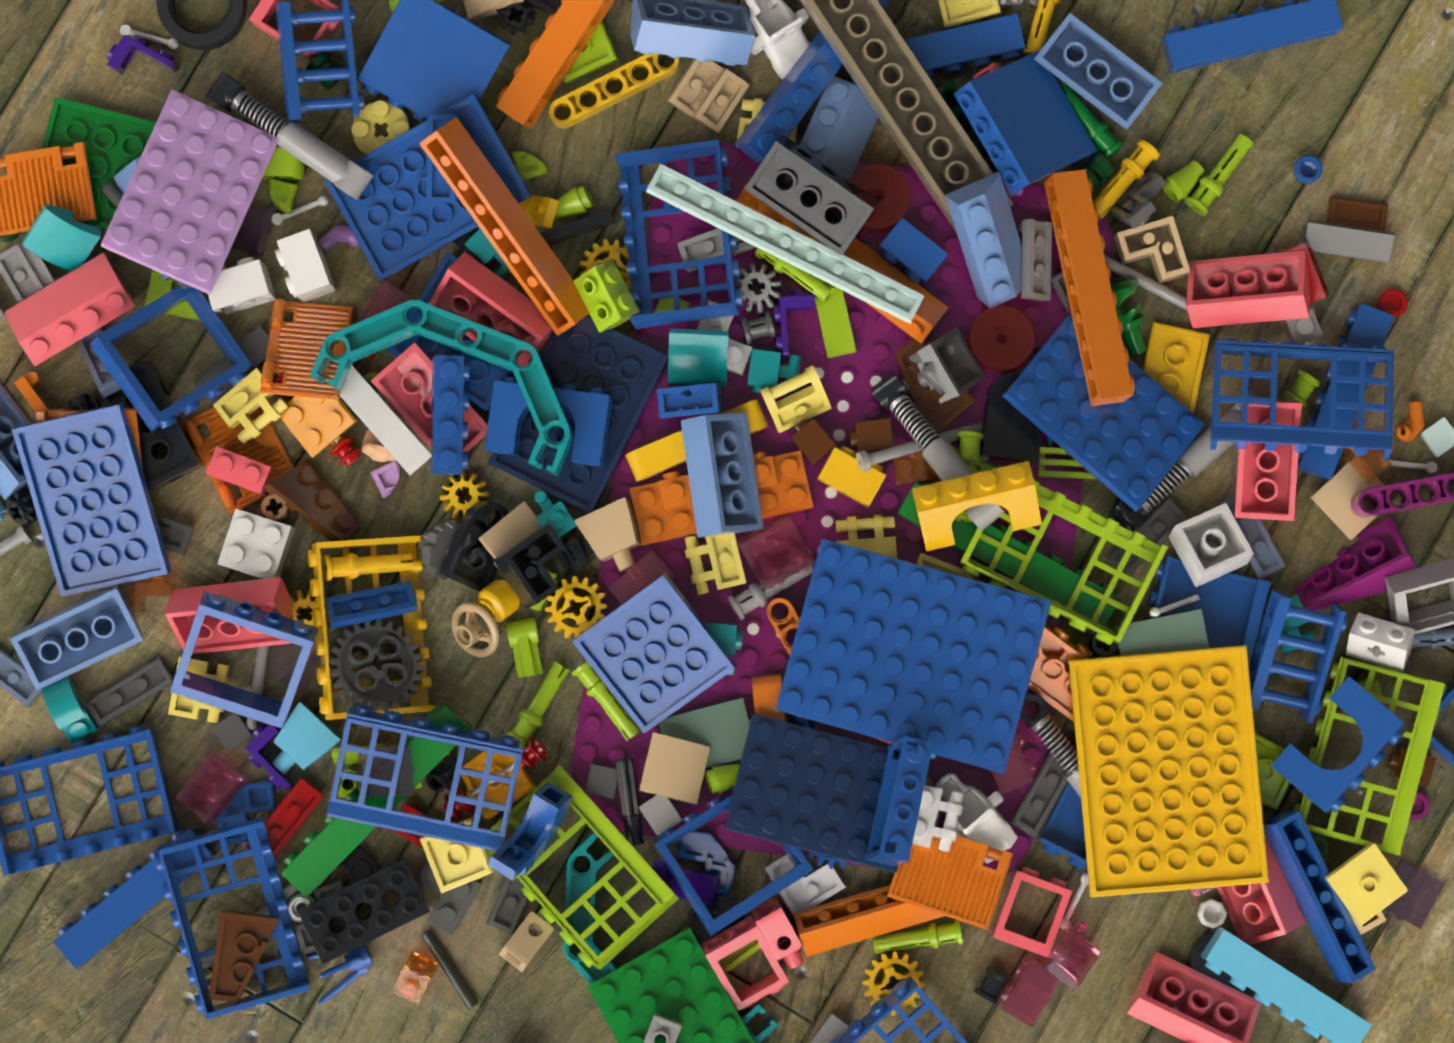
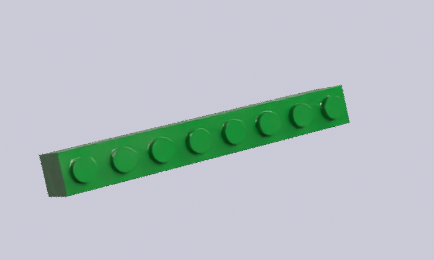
M922 481L921 485L914 483L912 488L925 486L929 484ZM911 489L897 515L921 528ZM961 519V522L953 520L952 532L955 545L952 547L965 553L977 529L974 522H963V519ZM989 525L982 533L1001 542L1007 528L999 525L998 528ZM1013 532L1006 546L1026 555L1032 542L1026 539L1023 543L1012 538ZM979 539L970 557L989 567L998 548ZM1037 546L1019 583L1066 607L1083 571L1076 568L1072 572L1064 567L1066 563L1064 560L1053 554H1050L1049 557L1042 555L1038 552L1040 547ZM1003 551L994 570L1014 580L1023 561ZM1089 575L1084 585L1104 595L1108 585L1101 583L1100 586L1095 585L1089 581L1091 578ZM1113 589L1109 598L1119 602L1120 598L1115 596L1117 591ZM1081 590L1072 610L1092 619L1101 600ZM1106 603L1097 623L1106 626L1115 607Z
M448 702L443 707L437 704L425 716L432 721L431 724L443 726L444 723L459 725L461 730L468 732L473 727ZM407 735L406 739L408 742L404 748L392 809L456 746L455 744ZM396 746L391 751V753L397 754L398 746ZM386 759L388 763L381 770L375 767L370 772V777L392 781L395 760ZM368 783L364 803L386 808L390 788ZM354 788L345 800L358 802L360 791ZM327 816L323 820L327 825L320 832L314 829L305 838L303 843L306 846L299 854L294 850L282 862L286 867L281 874L307 898L376 826Z

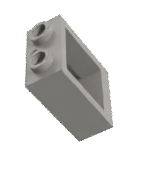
M1453 558L1385 576L1392 623L1415 629L1414 635L1454 624ZM1449 582L1451 600L1408 611L1407 593Z

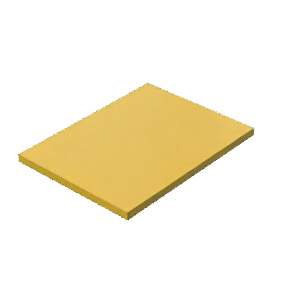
M1247 645L1069 660L1090 897L1269 883Z

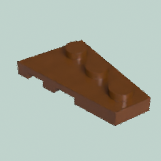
M913 338L895 354V357L918 411H921L924 419H927L933 430H936V434H939L975 401L965 391L957 397L940 403L939 399L944 395L939 394L936 389L925 388L919 383L917 377L920 372L917 366L918 363L911 361L909 357L924 348L925 344L923 342L921 344Z
M309 459L269 482L263 488L269 494L275 493L286 501L285 506L291 511L296 509L308 519L309 525L330 541H344L361 529Z
M221 910L209 999L239 1002L280 917Z

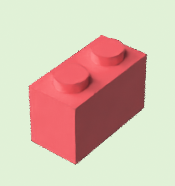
M216 446L206 474L266 496L267 491L263 488L271 482L276 469Z

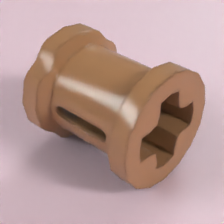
M277 494L266 496L261 504L263 515L276 522L285 520L291 510L285 506L286 501ZM275 500L277 503L283 504V508L278 510V515L270 511V508L274 506L273 501Z

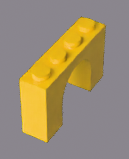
M1029 461L912 488L926 552L955 545L952 532L953 520L964 510L977 505L996 504L1006 508L1013 531L1042 524L1036 487Z

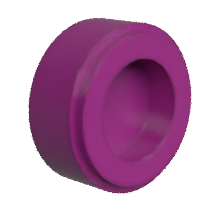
M1417 791L1410 820L1423 819L1430 811V801L1420 791Z

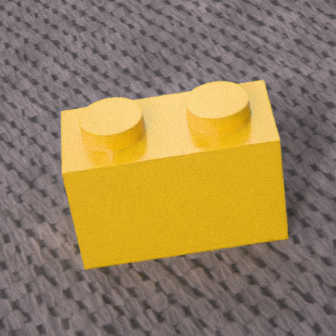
M842 446L840 450L836 447L833 449L817 480L869 508L886 475L881 473L883 467L878 464L871 465L869 471L861 472L856 462V452Z

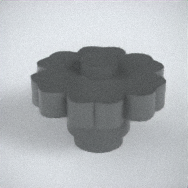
M449 519L445 524L438 523L434 529L427 530L421 535L419 549L422 551V563L427 565L428 574L443 580L448 578L439 574V571L459 528V522Z

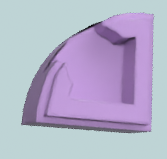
M397 460L370 472L382 497L385 499L391 495L400 480V466Z

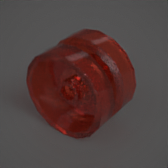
M881 164L869 165L857 171L850 181L871 196H880L882 198L880 204L876 206L861 230L872 234L886 233L892 230L901 218L904 219L910 201L909 187L904 177L894 168Z
M996 306L987 309L977 317L969 331L967 345L981 368L990 373L1004 374L1014 371L1026 361L1033 349L1035 335L1031 322L1022 312L1013 307ZM1003 334L1007 338L1005 344H999L996 341V336L1000 337Z

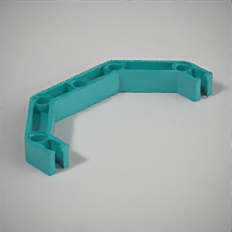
M409 300L332 333L323 342L310 377L324 384L326 379L322 375L328 363L333 361L339 365L334 380L329 378L327 384L338 390H342L353 362L416 335H421L514 372L539 431L538 439L528 463L535 468L541 469L543 464H540L539 460L545 448L549 446L557 450L553 466L547 465L545 470L559 476L572 444L573 434L541 357L534 346L419 300ZM414 310L423 311V318L418 323L409 322V315ZM475 331L478 335L477 340L470 345L464 344L463 337L465 333ZM341 342L345 343V353L341 356H334V346ZM521 353H531L532 361L527 366L518 365L517 359ZM555 428H562L565 433L564 438L556 443L550 441L551 431Z
M595 833L568 858L565 911L597 883V870L614 855L609 851L599 860H596L593 854L588 851L589 846L598 838ZM578 856H586L589 859L591 865L588 871L579 872L576 870L574 861ZM595 893L587 901L596 910ZM583 905L566 919L579 935L595 922V918ZM594 931L584 941L599 956L603 950L594 941ZM563 939V951L566 958L590 984L618 968L612 960L601 970L597 969L594 965L588 968L579 956L571 951V947ZM759 1001L741 1017L755 1043H760L778 1026V1022L771 1015L767 1018L769 1024L758 1033H754L747 1025L749 1020L758 1011L761 1015L766 1012Z

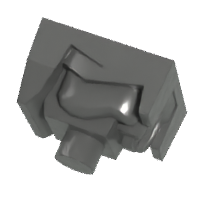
M957 327L909 357L911 361L918 363L917 366L920 369L917 375L919 383L925 388L936 389L939 394L944 395L939 399L940 403L961 395L986 378Z

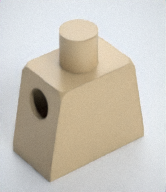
M624 497L575 520L576 525L601 561L605 562L614 558L620 572L636 565L630 550L640 546L641 539L630 499Z
M531 911L505 944L499 955L523 972L552 934L554 928L540 912L535 914ZM529 930H536L538 932V936L534 937L530 935Z

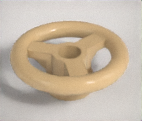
M467 602L459 605L453 612L451 620L452 632L457 643L472 656L487 657L497 649L499 643V630L495 619L487 609L479 604ZM466 612L465 623L460 625L461 616ZM476 613L485 620L490 633L484 630L478 622ZM479 640L489 643L483 649L472 646Z

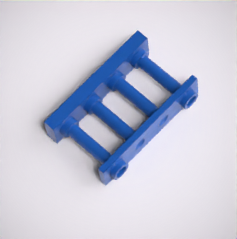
M341 0L340 9L296 12L295 9L291 10L290 2H278L276 14L287 121L300 122L301 114H306V111L350 108L351 118H357L360 110H364L363 93H358L351 30V23H355L354 6H349V0ZM342 22L343 38L299 41L298 38H293L292 27H297V24ZM344 50L346 67L302 70L301 67L296 68L295 56H300V53ZM347 79L349 96L305 99L304 96L299 97L298 85H303V82Z
M1272 589L1249 667L1252 708L1258 710L1260 702L1262 703L1264 700L1299 708V715L1307 722L1313 723L1315 715L1317 716L1321 710L1322 700L1320 698L1340 632H1343L1346 628V611L1336 604H1332L1330 614L1293 606L1292 598L1282 591ZM1293 617L1326 625L1321 642L1285 634L1282 630L1285 619ZM1285 645L1317 653L1313 670L1275 661L1274 655L1277 647ZM1277 673L1309 681L1305 696L1299 697L1267 689L1268 675Z

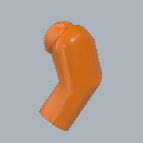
M1422 401L1408 403L1409 418L1397 428V437L1404 442L1414 440L1425 428Z

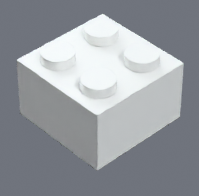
M310 229L277 241L279 249L275 250V254L280 266H283L284 270L288 271L289 276L285 277L289 292L294 297H298L305 303L337 291L317 236Z
M249 257L237 261L238 266L226 269L225 265L222 267L211 294H208L213 311L220 316H225L276 300L267 266L259 259L254 260V257Z
M1227 503L1175 525L1169 535V539L1195 587L1247 565L1254 554Z
M235 508L217 564L262 579L280 577L296 528Z

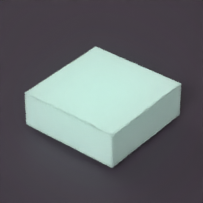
M1442 417L1419 434L1436 458L1454 446V429L1445 417Z

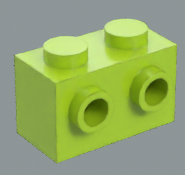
M614 260L594 266L573 280L599 333L618 327L629 320L631 316H635L640 312Z

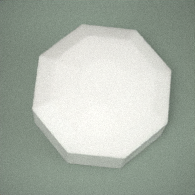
M1208 899L1200 903L1197 916L1201 924L1215 928L1224 923L1227 912L1223 903L1214 899Z

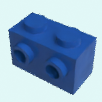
M903 218L900 219L879 247L883 252L881 254L883 259L893 266L898 263L906 270L904 274L917 284L921 281L924 285L948 255V253Z

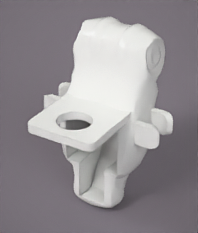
M745 0L751 12L750 20L756 37L754 38L751 53L756 55L764 50L767 58L771 60L773 69L783 80L810 45L802 30V25L807 23L810 16L804 8L794 13L782 0Z
M953 773L943 776L936 783L935 788L944 790L943 802L950 801L952 791L963 794L961 802L963 811L962 815H958L955 832H957L958 836L1002 851L1013 846L1018 836L1014 833L1009 823L996 810V807L1003 802V797L999 792L995 791L989 797H986L978 788L962 783L958 776ZM985 858V863H986V864H987V863H990V862H992V861H994V860Z

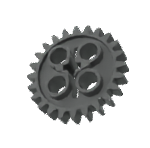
M377 619L373 627H371L369 621L364 622L363 629L358 624H354L352 627L353 633L345 629L342 634L344 640L341 638L336 639L334 644L337 648H332L329 654L335 658L329 660V667L334 668L330 672V678L338 679L334 683L333 689H343L339 697L340 699L347 696L351 697L350 707L359 702L360 705L371 706L373 712H376L377 708L381 706L385 713V711L389 710L390 704L398 710L400 700L407 704L410 700L409 694H416L418 688L415 685H420L423 679L417 674L423 673L425 669L424 666L417 663L422 661L423 655L415 654L419 644H409L412 634L405 637L401 636L402 626L394 631L392 630L391 621L385 628L382 627L380 619ZM383 645L390 646L394 654H384L380 647ZM355 650L361 651L366 659L357 660L351 652ZM397 660H400V661H401V664L393 663V662H394V661H397ZM351 669H355V670H359V671L353 673V672H351ZM395 673L400 677L401 681L397 683L391 682L387 674ZM358 679H368L371 681L372 687H362Z

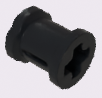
M1094 633L1089 641L1092 653L1103 657L1109 656L1116 651L1118 645L1114 641L1111 645H1107L1106 652L1103 648H1097L1096 643L1100 640L1095 638L1097 633Z
M987 966L985 978L979 988H975L973 992L997 1004V996L1004 984L1010 981V978Z

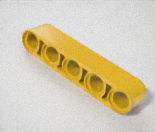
M645 54L556 99L549 108L553 124L558 128H569L663 81L678 71L679 58H674L673 65L665 68L658 63L660 57L664 56V54ZM638 68H644L649 74L645 80L638 81L633 78V72ZM612 81H618L623 85V88L619 93L611 94L607 91L608 84ZM586 94H592L597 98L596 103L591 107H585L581 104V99ZM567 107L570 109L571 114L567 119L559 120L555 117L557 109Z
M757 399L721 413H747L750 435L768 427ZM682 430L625 455L636 482L686 462Z

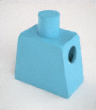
M299 702L274 740V743L283 751L274 759L272 764L283 774L295 763L302 769H308L329 753L332 748L337 747L342 742V737L304 702Z

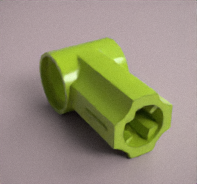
M535 617L506 622L507 636L510 648H513L518 678L543 674L538 648L540 641Z

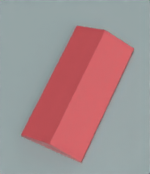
M414 342L375 376L371 382L431 449L432 361ZM470 404L468 410H463V422H468V439H463L462 451L467 452L486 436L488 427Z

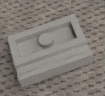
M22 243L16 244L0 254V272L18 303L55 281L43 258L31 252Z

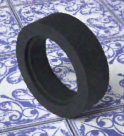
M157 0L156 3L158 16L168 33L180 44L196 50H212L230 42L241 30L247 14V0H229V10L223 22L212 30L197 32L189 30L179 23L175 14V0Z

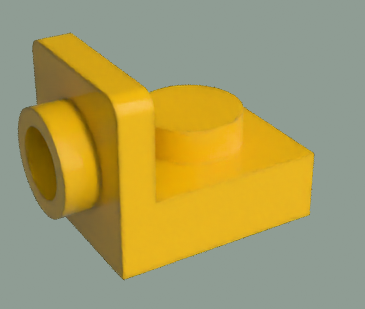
M532 195L531 198L519 205L535 227L551 229L559 201L549 197Z

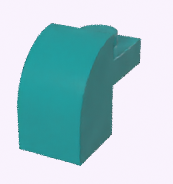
M70 675L41 688L44 701L59 730H63L71 743L97 731V725L83 705L80 690Z

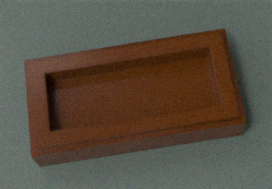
M1331 196L1328 202L1326 222L1385 231L1388 204Z

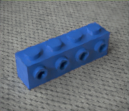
M434 355L432 357V457L430 458V475H461L462 469H467L468 452L462 451L463 439H468V422H463V410H468L469 393L463 392L464 381H469V363H464V356Z

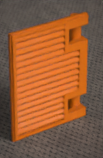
M84 142L74 143V146L63 148L56 146L8 154L0 158V170L7 169L8 174L0 176V236L29 231L45 204L72 211L73 220L77 222L97 220ZM76 157L77 164L63 166L62 159Z
M276 299L272 311V324L266 359L263 364L260 393L339 400L341 390L327 384L329 378L334 380L339 364L333 361L328 363L322 375L326 379L324 384L311 378L310 374L325 339L332 333L351 326L354 307ZM284 312L294 313L292 322L283 321ZM342 342L336 344L333 348V355H343L346 351V344ZM274 373L284 374L282 384L273 383Z
M214 406L183 422L185 430L206 469H208L216 446L275 468L276 470L271 481L294 468L271 422L261 430L262 433L256 439L252 437L245 444L237 437L245 429L240 423L234 429L230 428ZM260 406L249 417L254 421L264 410ZM206 423L211 435L203 439L197 427ZM210 476L230 515L234 514L235 508L241 510L266 497L239 487L243 497L235 500L229 488L235 486L234 484Z
M958 835L956 840L952 841L950 852L938 850L940 838L936 837L932 839L931 848L912 844L909 862L898 866L887 897L988 930L1013 853L1002 851ZM985 858L999 862L997 870L983 866Z

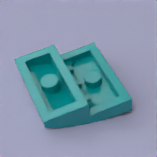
M45 204L23 238L22 245L44 260L72 271L85 262L101 238V228L74 221L72 211Z
M670 329L668 384L697 385L722 382V387H726L729 331Z

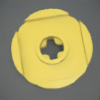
M379 100L366 105L364 110H360L359 116L354 119L351 130L355 144L366 155L409 131L410 124L407 116L401 109L388 102ZM378 124L381 126L384 124L388 125L386 129L388 132L387 137L380 135L377 138L374 136L376 133L375 127Z

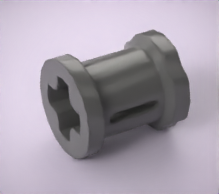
M766 312L764 316L751 320L741 319L747 345L751 344L752 340L767 336L771 338L776 337L769 312Z

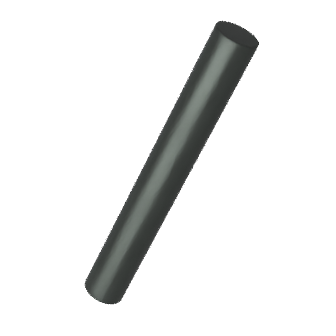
M429 930L421 935L468 1010L477 1005V1000L432 931Z

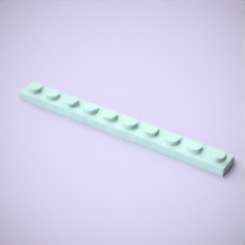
M662 164L659 165L647 188V193L911 324L924 298V295L844 255L841 256L832 249Z

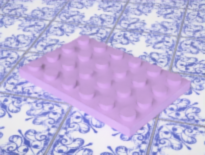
M171 89L102 240L101 247L210 295L277 146V137L273 138L272 134L269 135V133Z

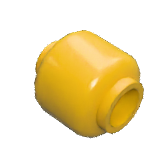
M498 579L478 593L477 604L487 609L496 623L503 622L519 609L520 599L507 581Z

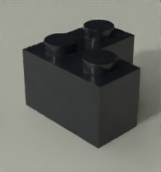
M549 523L531 533L493 561L527 609L538 604L559 589L543 563L566 547Z

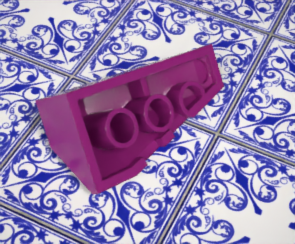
M1391 516L1364 529L1357 535L1358 541L1347 550L1342 548L1336 553L1338 556L1336 560L1327 567H1320L1295 589L1303 608L1318 610L1332 606V604L1337 605L1386 592L1385 576L1418 568Z

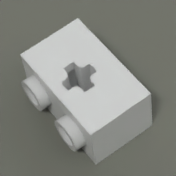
M1358 612L1349 633L1346 656L1403 673L1411 653L1415 629Z

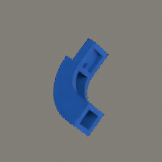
M549 781L533 794L521 824L511 838L490 857L488 866L511 880L519 874L524 876L536 863L554 837L573 796Z

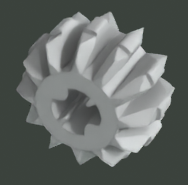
M751 263V273L748 274L745 269L741 268V276L744 279L736 278L737 285L741 286L739 288L742 289L744 303L748 301L746 306L747 312H751L753 304H757L758 313H762L763 302L767 307L772 308L774 304L769 297L775 299L780 297V293L771 289L779 288L781 282H770L776 276V272L773 270L765 275L767 268L765 264L761 265L760 272H756L755 264ZM758 281L759 286L765 287L764 290L761 289L759 295H755L754 291L748 290V286L752 287V282Z

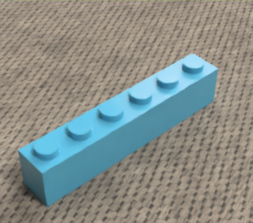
M1219 926L1200 957L1207 960L1204 965L1218 975L1224 971L1231 976L1229 980L1231 984L1242 991L1246 987L1256 992L1253 998L1265 1006L1269 1007L1271 1003L1281 1008L1278 1012L1279 1015L1292 1023L1295 1019H1298L1305 1024L1303 1030L1316 1039L1321 1034L1330 1040L1328 1043H1361L1372 1024Z

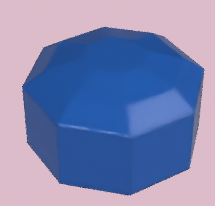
M1305 155L1294 163L1293 175L1299 183L1311 185L1321 177L1323 165L1317 157Z

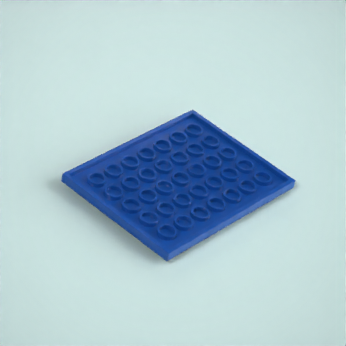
M822 539L775 710L888 742H894L903 736L934 742L931 754L1005 774L1052 601Z

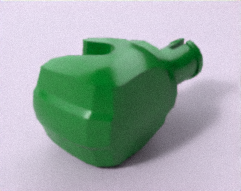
M1127 279L1110 284L1111 290L1115 292L1117 298L1115 307L1117 318L1122 322V333L1129 350V355L1133 356L1136 354L1135 352L1137 354L1143 353L1147 350V347L1145 346L1139 326L1146 319L1144 314H1137L1141 305L1137 303L1130 310H1125L1122 307V302L1137 290L1138 280Z

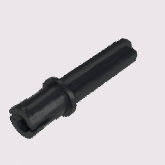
M631 757L619 758L616 760L623 814L620 816V820L624 822L626 840L632 846L644 844L641 825L643 814L640 813L638 808L639 802L633 759Z

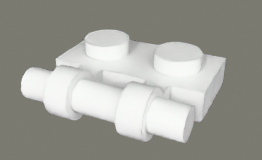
M925 785L912 844L931 848L932 839L936 837L940 838L938 850L950 852L952 841H955L957 836L955 827L958 815H962L963 806H961L963 794L952 791L950 801L943 802V789ZM939 811L947 813L943 828L936 827Z

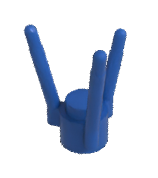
M365 944L344 955L345 962L319 974L320 978H325L347 967L350 972L356 970L318 1001L320 1005L334 997L359 976L369 972L367 967L374 964ZM318 953L307 955L306 959L313 960L320 959Z

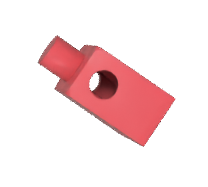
M777 897L752 909L753 918L776 960L783 958L789 969L801 965L804 959L798 949L802 947V943ZM787 936L784 940L778 941L780 937Z

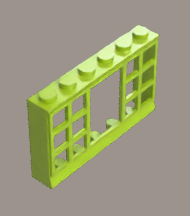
M1034 480L1039 507L1048 512L1039 530L1033 527L1023 529L1035 535L1027 554L1024 555L1006 546L1013 533L1011 524L1001 542L983 534V531L977 527L959 562L964 565L963 571L976 578H979L980 574L991 579L989 583L991 585L1005 589L1009 588L1016 592L1052 601L1049 615L1058 619L1061 614L1071 619L1069 625L1085 632L1086 628L1096 632L1095 638L1108 645H1111L1113 641L1120 643L1168 547L1163 544L1159 546L1146 539L1144 535L1132 532L1120 526L1118 522L1110 518L1106 519L1092 512V509L1089 507L1080 506L1066 499L1065 495L1039 485V482ZM1003 513L999 517L1011 523L1009 515ZM1053 514L1101 537L1066 607L1019 583ZM979 539L998 548L989 567L969 558ZM1106 540L1126 550L1117 569L1097 560ZM1003 551L1023 561L1014 580L994 571ZM1131 553L1151 563L1142 582L1122 573ZM1093 566L1113 575L1104 595L1084 585ZM1119 578L1138 587L1129 607L1109 598ZM1081 590L1101 600L1092 619L1072 610ZM1106 603L1126 613L1117 632L1097 623Z
M1341 656L1340 662H1334L1330 679L1335 680L1332 691L1327 690L1324 697L1323 707L1327 708L1325 718H1319L1315 735L1319 736L1317 747H1311L1308 759L1321 768L1334 719L1358 725L1350 716L1336 713L1337 705L1329 699L1344 682L1348 666L1369 671L1365 690L1368 693L1371 692L1375 673L1396 678L1392 699L1370 694L1379 702L1390 704L1389 710L1393 714L1396 706L1416 711L1417 716L1412 733L1405 731L1403 737L1409 738L1410 742L1397 790L1363 781L1360 787L1367 788L1362 810L1342 805L1339 809L1360 816L1355 837L1333 831L1338 811L1336 813L1334 811L1331 812L1327 829L1306 824L1310 832L1366 847L1371 843L1361 839L1366 818L1385 822L1388 824L1382 845L1375 844L1380 851L1401 856L1404 837L1410 823L1411 811L1417 797L1419 781L1425 767L1426 755L1432 742L1433 729L1440 712L1441 699L1447 685ZM1403 681L1424 686L1419 706L1398 700ZM1373 790L1395 796L1390 817L1368 812ZM1303 795L1302 803H1296L1294 811H1300L1306 823L1312 801Z
M559 765L511 809L507 829L513 825L517 830L520 825L517 820L527 812L533 794L548 781L573 796L570 806L581 819L566 833L559 827L556 832L560 838L542 853L524 876L519 874L513 881L518 878L524 885L520 889L531 902L536 899L543 907L539 912L550 924L555 921L562 928L559 935L569 946L573 943L576 944L581 950L578 956L587 967L590 968L594 965L597 969L601 970L679 898L609 821L605 814L593 803L581 787L569 776L566 770ZM503 817L490 830L500 831ZM587 824L620 862L561 914L528 875L581 827ZM488 850L490 856H492L496 852L493 850ZM625 867L638 883L621 897L608 881ZM604 886L617 902L600 916L587 900ZM641 888H644L655 900L656 904L640 918L627 904V901ZM583 905L596 921L579 935L566 919ZM622 906L635 923L619 937L605 921ZM601 925L614 942L597 956L584 940Z

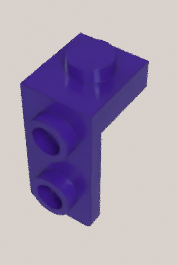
M124 34L119 44H114L107 55L109 60L107 65L120 75L123 74L136 51L174 72L179 68L173 62L175 57L162 49H159L157 53L149 49L150 43L137 35L130 38Z
M806 290L790 292L791 296L779 297V305H774L775 322L781 323V334H776L777 351H782L783 358H789L786 312L815 310V296L808 295Z
M263 723L252 734L255 739L246 747L250 752L247 757L258 768L262 765L270 773L268 779L278 789L284 787L288 790L293 786V783L262 753L277 737L281 729L273 725L267 726Z
M655 859L652 869L680 900L688 901L662 860ZM682 869L704 905L713 906L720 878Z

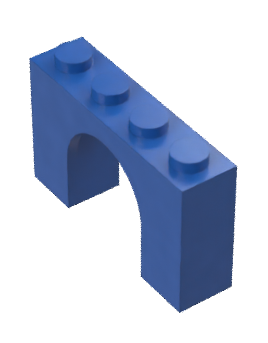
M503 377L502 381L494 380L484 448L489 453L518 456L522 424L530 410L517 379L514 377ZM560 384V389L554 388L560 404L568 408L575 422L571 462L604 467L613 397L606 395L607 390L589 388V392L577 391L578 386Z
M1348 677L1329 699L1353 718L1361 729L1363 744L1357 759L1343 769L1327 770L1315 765L1296 747L1289 744L1271 765L1327 814L1331 810L1336 813L1347 800L1343 797L1350 788L1356 790L1366 779L1363 773L1370 765L1375 768L1386 756L1382 751L1389 743L1395 745L1405 734L1402 728L1406 724L1351 677Z

